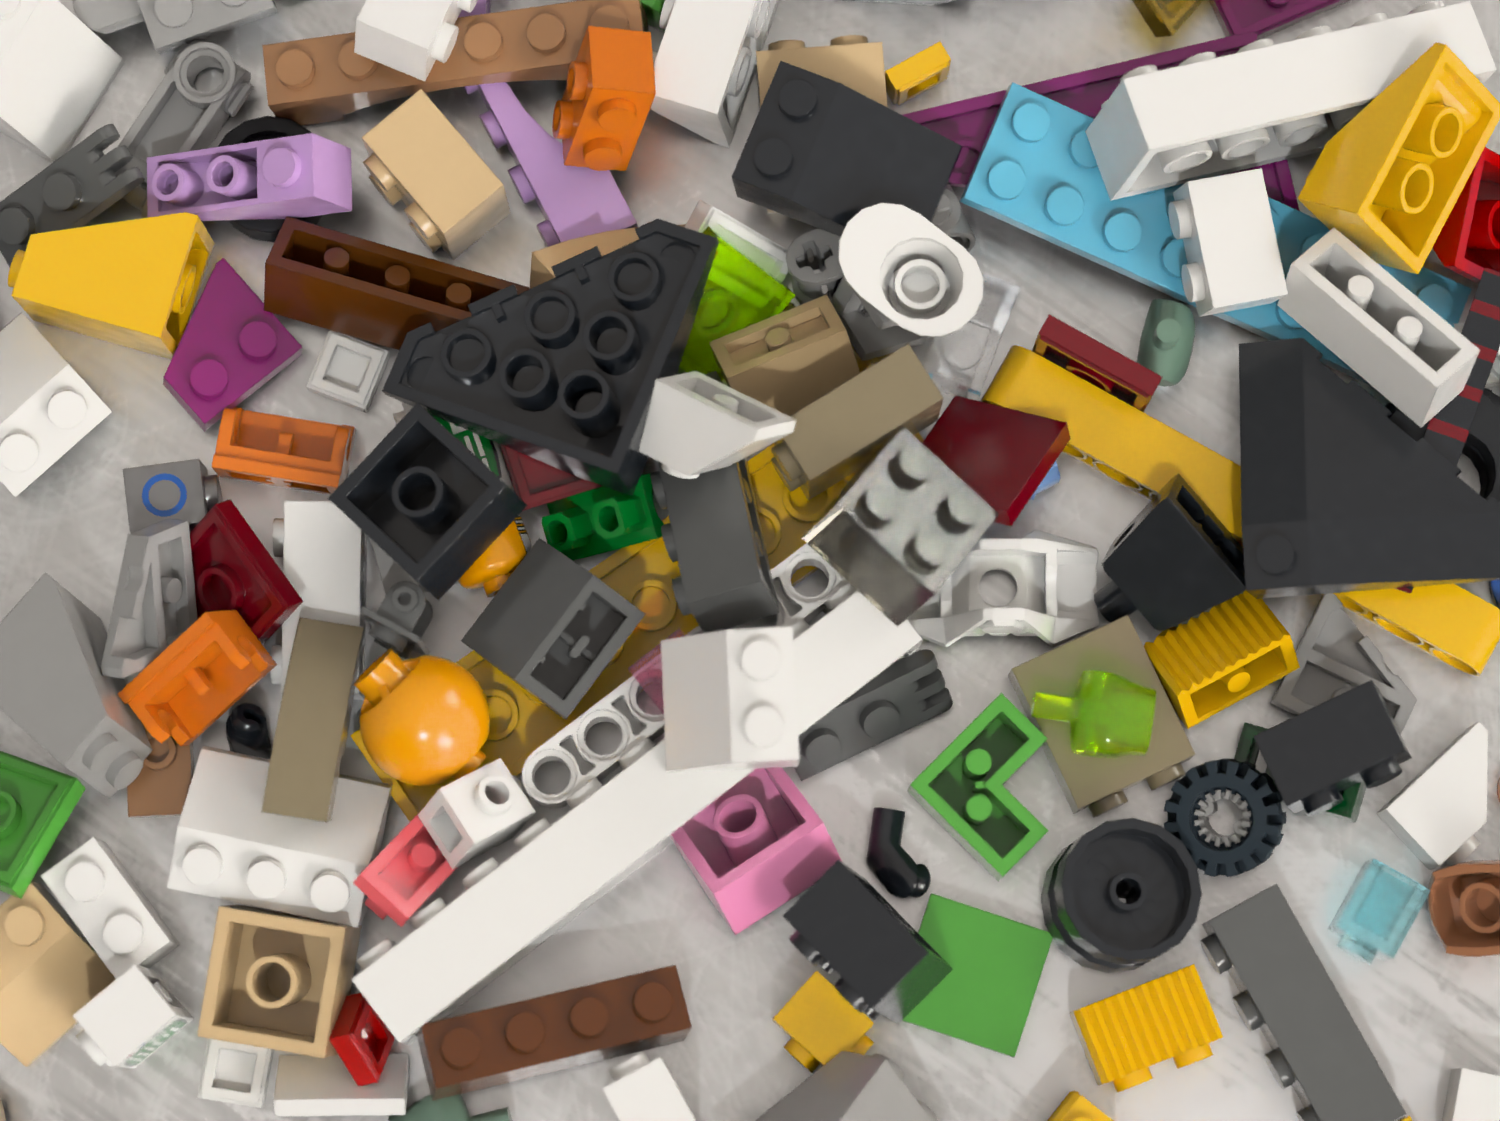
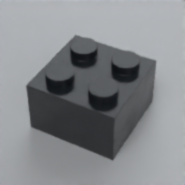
M418 403L328 498L437 600L443 597L527 507L505 482Z
M840 860L783 915L797 930L789 938L791 943L816 967L820 965L830 975L836 971L841 976L833 984L836 990L858 1012L862 1013L864 1011L873 1020L882 1014L899 1024L953 970L864 877Z

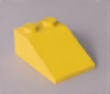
M1436 42L1325 144L1317 162L1310 170L1297 199L1329 230L1335 227L1377 264L1418 275L1500 119V103L1446 44Z

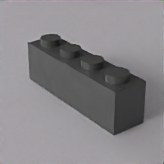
M717 371L704 374L723 384ZM746 457L728 467L700 473L699 477L695 479L672 476L663 471L661 468L662 463L658 461L659 471L651 473V482L661 509L668 510L670 523L662 525L661 531L671 561H678L681 576L672 579V586L678 607L683 616L693 614L703 632L708 633L730 629L780 613Z
M1277 884L1268 887L1202 924L1208 936L1200 940V943L1207 958L1219 975L1228 970L1240 992L1232 997L1240 1017L1251 1032L1260 1027L1272 1051L1264 1055L1272 1074L1283 1089L1292 1085L1304 1106L1303 1109L1296 1112L1299 1121H1395L1406 1115L1404 1108Z

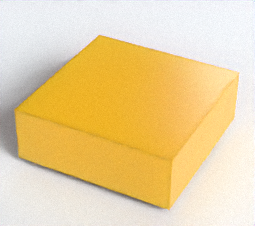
M941 41L885 71L886 93L893 105L897 104L899 106L947 80L951 59Z

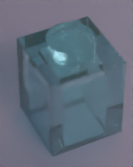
M1373 858L1362 865L1328 930L1341 937L1337 944L1338 948L1364 963L1371 965L1375 957L1382 961L1393 959L1431 890Z

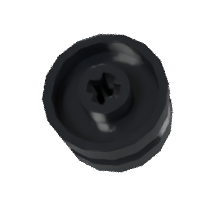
M1136 818L1106 821L1064 848L1046 872L1041 894V904L1045 926L1062 952L1083 967L1113 973L1135 970L1180 944L1196 922L1202 891L1197 865L1182 841L1158 824ZM1119 898L1126 899V903L1120 901Z

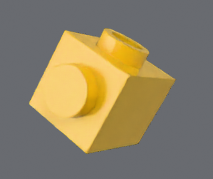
M817 970L772 1019L776 1025L791 1037L783 1048L811 1073L819 1065L823 1067L841 1051L865 1054L875 1043L865 1034L873 1026L874 1022L863 1012H858Z

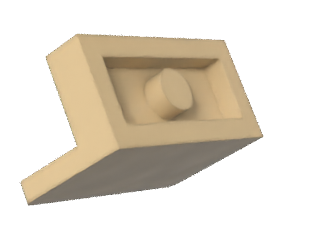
M827 294L709 342L715 361L728 387L789 417L860 374L847 330Z

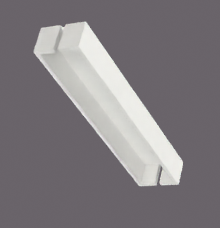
M875 578L863 587L856 580H852L826 600L825 605L827 608L823 611L826 615L811 627L804 619L793 625L798 736L891 664L907 656L910 657L919 651L923 639ZM650 738L643 740L619 759L618 762L621 765L622 772L603 786L598 778H594L570 796L566 802L571 811L552 826L546 818H542L519 835L514 842L520 850L499 865L494 858H490L462 880V883L468 890L448 905L446 901L438 898L417 913L409 921L415 931L401 942L396 944L394 941L391 942L389 938H386L365 953L357 961L363 971L351 980L397 1041L402 1044L411 1045L418 1040L420 1027L426 1023L445 1019L671 845L673 840L670 835L755 769L667 773L665 739L656 746Z

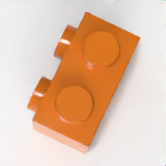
M597 26L587 27L576 61H571L569 65L567 84L562 100L556 102L553 113V137L555 139H562L564 165L587 167L596 171H626L656 95L651 32Z

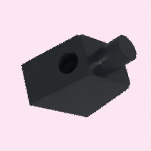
M1178 473L1158 492L1111 544L1102 562V567L1113 581L1094 594V601L1100 613L1110 623L1126 615L1130 616L1139 610L1154 629L1159 631L1167 630L1246 590L1243 547Z

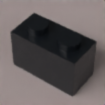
M1372 680L1253 736L1286 806L1294 813L1305 809L1308 816L1320 814L1340 804L1343 801L1340 792L1364 781L1367 788H1373L1396 778L1403 772L1399 764L1412 758L1379 688Z

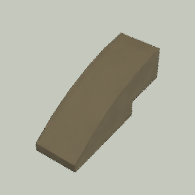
M299 618L275 731L261 812L322 822L332 820L341 758L345 754L355 692L354 683L357 680L365 627Z

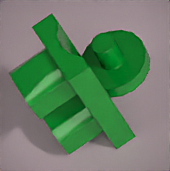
M650 473L641 475L633 496L602 486L547 503L550 515L544 516L541 522L547 544L575 561L662 537L661 526L664 523L657 515L654 507Z

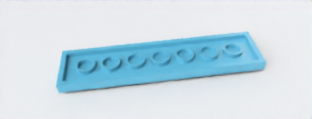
M1012 82L1007 88L960 202L1197 308L1196 302L1190 303L1184 293L1181 270L1182 266L1188 263L1183 239H1175L1171 230L1168 213L1169 203L1175 201L1173 192L1183 184L1110 201L1085 132L1094 119ZM1268 197L1286 281L1291 263L1330 230L1320 220ZM1379 264L1452 327H1454L1455 323L1459 322L1472 290L1471 288L1423 266L1417 275ZM1279 300L1271 304L1212 314L1270 341L1304 338L1322 353L1323 356L1319 361L1324 365L1369 384L1277 306Z

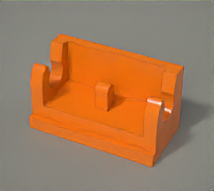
M237 407L233 409L224 408L211 467L219 477L331 495L348 477L356 428L348 425L341 426L248 411Z
M236 609L205 612L118 693V696L124 704H128L148 732L157 741L163 743L172 736L180 746H188L277 664Z

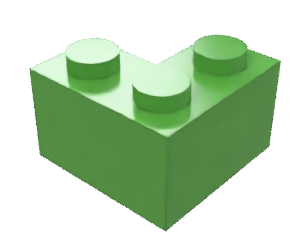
M1002 693L909 785L907 790L997 881L1048 832L1003 786L1043 746L1048 738Z

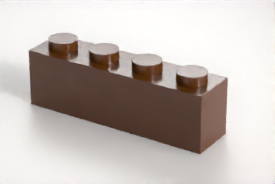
M286 216L265 262L264 311L400 350L407 332L431 322L437 332L472 316L468 305L512 284L515 285L519 294L529 290V287Z
M672 965L426 1023L420 1027L417 1039L431 1098L434 1101L685 1040L692 1026L677 967Z

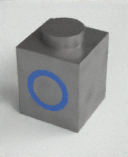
M200 459L123 469L131 533L168 518L188 520L189 531L191 532L215 504L223 502L218 475H208V470Z

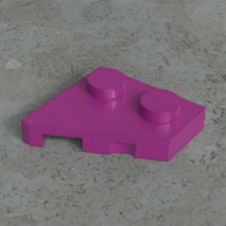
M222 258L216 263L163 377V385L203 431H206L222 418L224 408L233 409L300 357L303 347L273 313L264 311V303L230 264Z

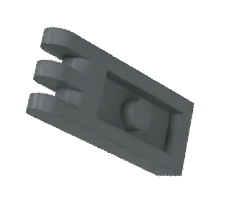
M108 124L96 130L0 202V251L9 267L17 250L26 251L31 234L83 227L145 180L139 167L130 168L116 176L115 172L133 158L126 145L119 146L104 155L103 150L120 138V134L114 124Z
M929 649L919 650L910 657L907 656L894 662L799 735V765L793 768L800 780L803 781L949 710L953 705V700L949 690L945 688L946 683L942 672L937 669L938 662L933 651Z

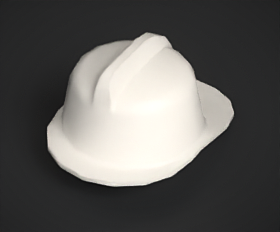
M880 203L862 209L847 222L839 239L838 262L845 281L861 298L891 321L919 336L941 337L960 330L975 316L983 299V276L976 259L961 244L950 238L921 214L900 204Z

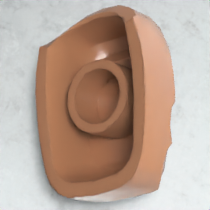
M1500 860L1462 862L1432 872L1427 889L1428 912L1432 926L1442 942L1446 953L1469 957L1500 954Z

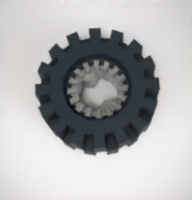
M1223 758L1195 766L1185 772L1186 775L1181 780L1176 781L1171 788V791H1173L1171 798L1165 802L1164 812H1168V822L1164 823V829L1183 842L1197 868L1205 871V875L1213 877L1226 875V877H1230L1254 869L1272 855V851L1280 844L1284 835L1281 834L1282 826L1286 824V812L1282 811L1281 802L1284 800L1280 792L1276 791L1271 782L1274 780L1266 772L1261 773L1255 769L1256 765L1247 761L1239 762L1235 761V759ZM1219 799L1231 800L1242 811L1241 816L1243 819L1234 823L1233 829L1235 834L1225 836L1219 834L1209 823L1208 815L1217 812L1218 805L1216 801Z

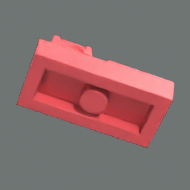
M416 815L359 874L353 884L368 897L364 904L383 920L388 915L402 927L458 867L454 869L450 867L427 829Z

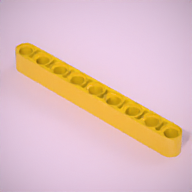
M1011 346L981 402L1066 422L1071 439L1063 449L1064 453L1150 500L1179 473L1243 547L1240 465L1039 354L1021 346ZM1456 584L1417 586L1413 588L1411 593L1395 588L1333 593L1342 603L1341 606L1444 663L1473 676L1481 675L1500 640V609Z

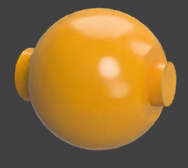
M389 649L378 657L355 681L354 686L365 696L359 716L363 744L376 765L391 777L413 785H436L445 782L450 777L458 780L475 771L486 758V755L480 748L486 742L490 729L488 702L477 680L459 664L431 655H420L403 661L393 649Z

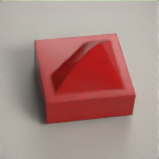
M357 993L346 996L329 1040L360 1087L379 1081L395 1037L363 994Z

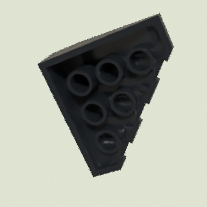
M657 218L635 228L639 238L637 241L604 256L601 255L597 246L552 266L555 278L520 294L514 284L468 305L472 316L437 332L431 322L407 332L382 391L385 395L413 407L418 403L429 414L571 475L633 496L649 456L639 452V447L656 379L677 375L719 242L715 237Z
M1304 338L1239 344L1241 517L1245 586L1248 593L1256 599L1500 580L1499 501L1493 496L1487 501L1460 479L1458 475L1461 473V470L1423 438L1416 442L1388 418L1392 414L1389 409L1353 379L1347 384L1319 361L1323 356L1322 353Z

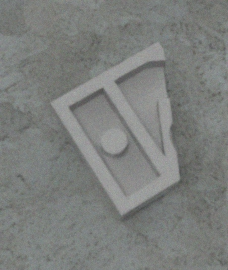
M168 518L130 533L127 536L101 664L102 676L125 678L145 669L197 620L188 520Z
M1333 593L1323 594L1295 651L1300 668L1282 678L1271 704L1297 716L1372 680L1379 688L1401 734L1417 702L1416 697L1402 679L1392 673L1383 661V655L1368 636H1363L1341 608L1342 603Z

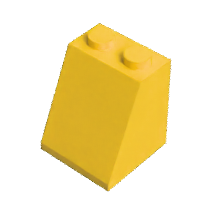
M187 212L31 234L26 251L17 250L13 257L8 274V286L14 288L11 296L33 321L172 360L193 314L215 243L199 216Z

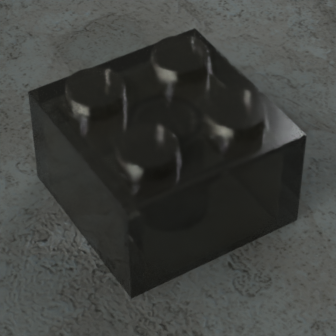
M903 426L862 465L802 536V539L898 627L937 593L999 514Z

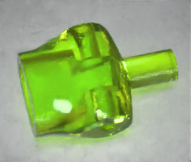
M1085 670L1079 678L1073 697L1035 691L1031 706V717L1069 723L1070 745L1072 752L1075 754L1095 758H1118L1125 755L1145 756L1149 748L1153 727L1156 689L1139 685L1124 676L1114 673Z

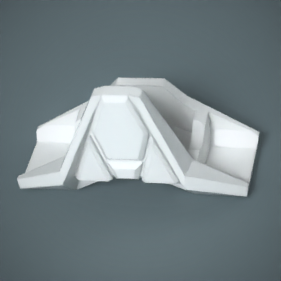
M1036 529L1023 538L979 539L964 533L950 541L941 534L903 545L896 549L897 606L921 638L945 648L963 636H983L985 633H989L992 636H1006L1010 633L1014 636H1038L1050 647H1054L1099 626L1097 606L1094 601V594L1097 592L1096 564L1098 549L1091 545ZM1003 570L1014 578L1017 591L1010 603L1004 606H993L981 597L979 583L981 578L989 571Z

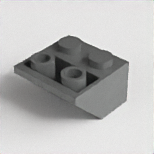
M539 538L461 642L560 717L567 719L646 614L595 575Z

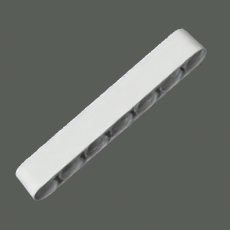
M866 509L852 510L841 516L771 570L780 611V613L775 614L777 618L775 627H790L802 619L808 623L827 608L825 605L826 600L852 580H856L859 584L875 572L885 561L890 545V530L885 520L877 513ZM864 527L876 535L879 547L874 554L858 558L845 550L842 544L843 536L853 528ZM804 566L819 568L828 579L827 588L815 597L800 595L791 584L792 575ZM698 625L685 636L702 634L704 632L700 625ZM739 625V626H736V627H733V628H730V629H743V628H742L741 625ZM661 654L534 750L525 760L522 769V783L529 796L538 805L549 809L567 806L566 800L594 778H598L601 781L621 765L618 761L628 751L647 738L654 741L665 732L664 713L661 715H650L642 711L637 704L639 692L644 686L650 683H662ZM607 721L616 724L621 729L623 736L617 750L608 755L593 753L586 745V736L591 727L599 722ZM548 761L562 762L570 769L571 778L569 784L558 794L548 795L542 793L535 786V775L538 768Z

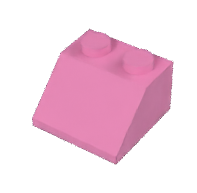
M782 767L755 769L670 835L701 887L735 935L814 885L838 860L842 862L824 823Z

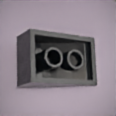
M780 61L733 172L732 181L737 197L841 237L847 222L864 208L880 203L903 205L921 214L932 223L961 153L962 146L839 82Z

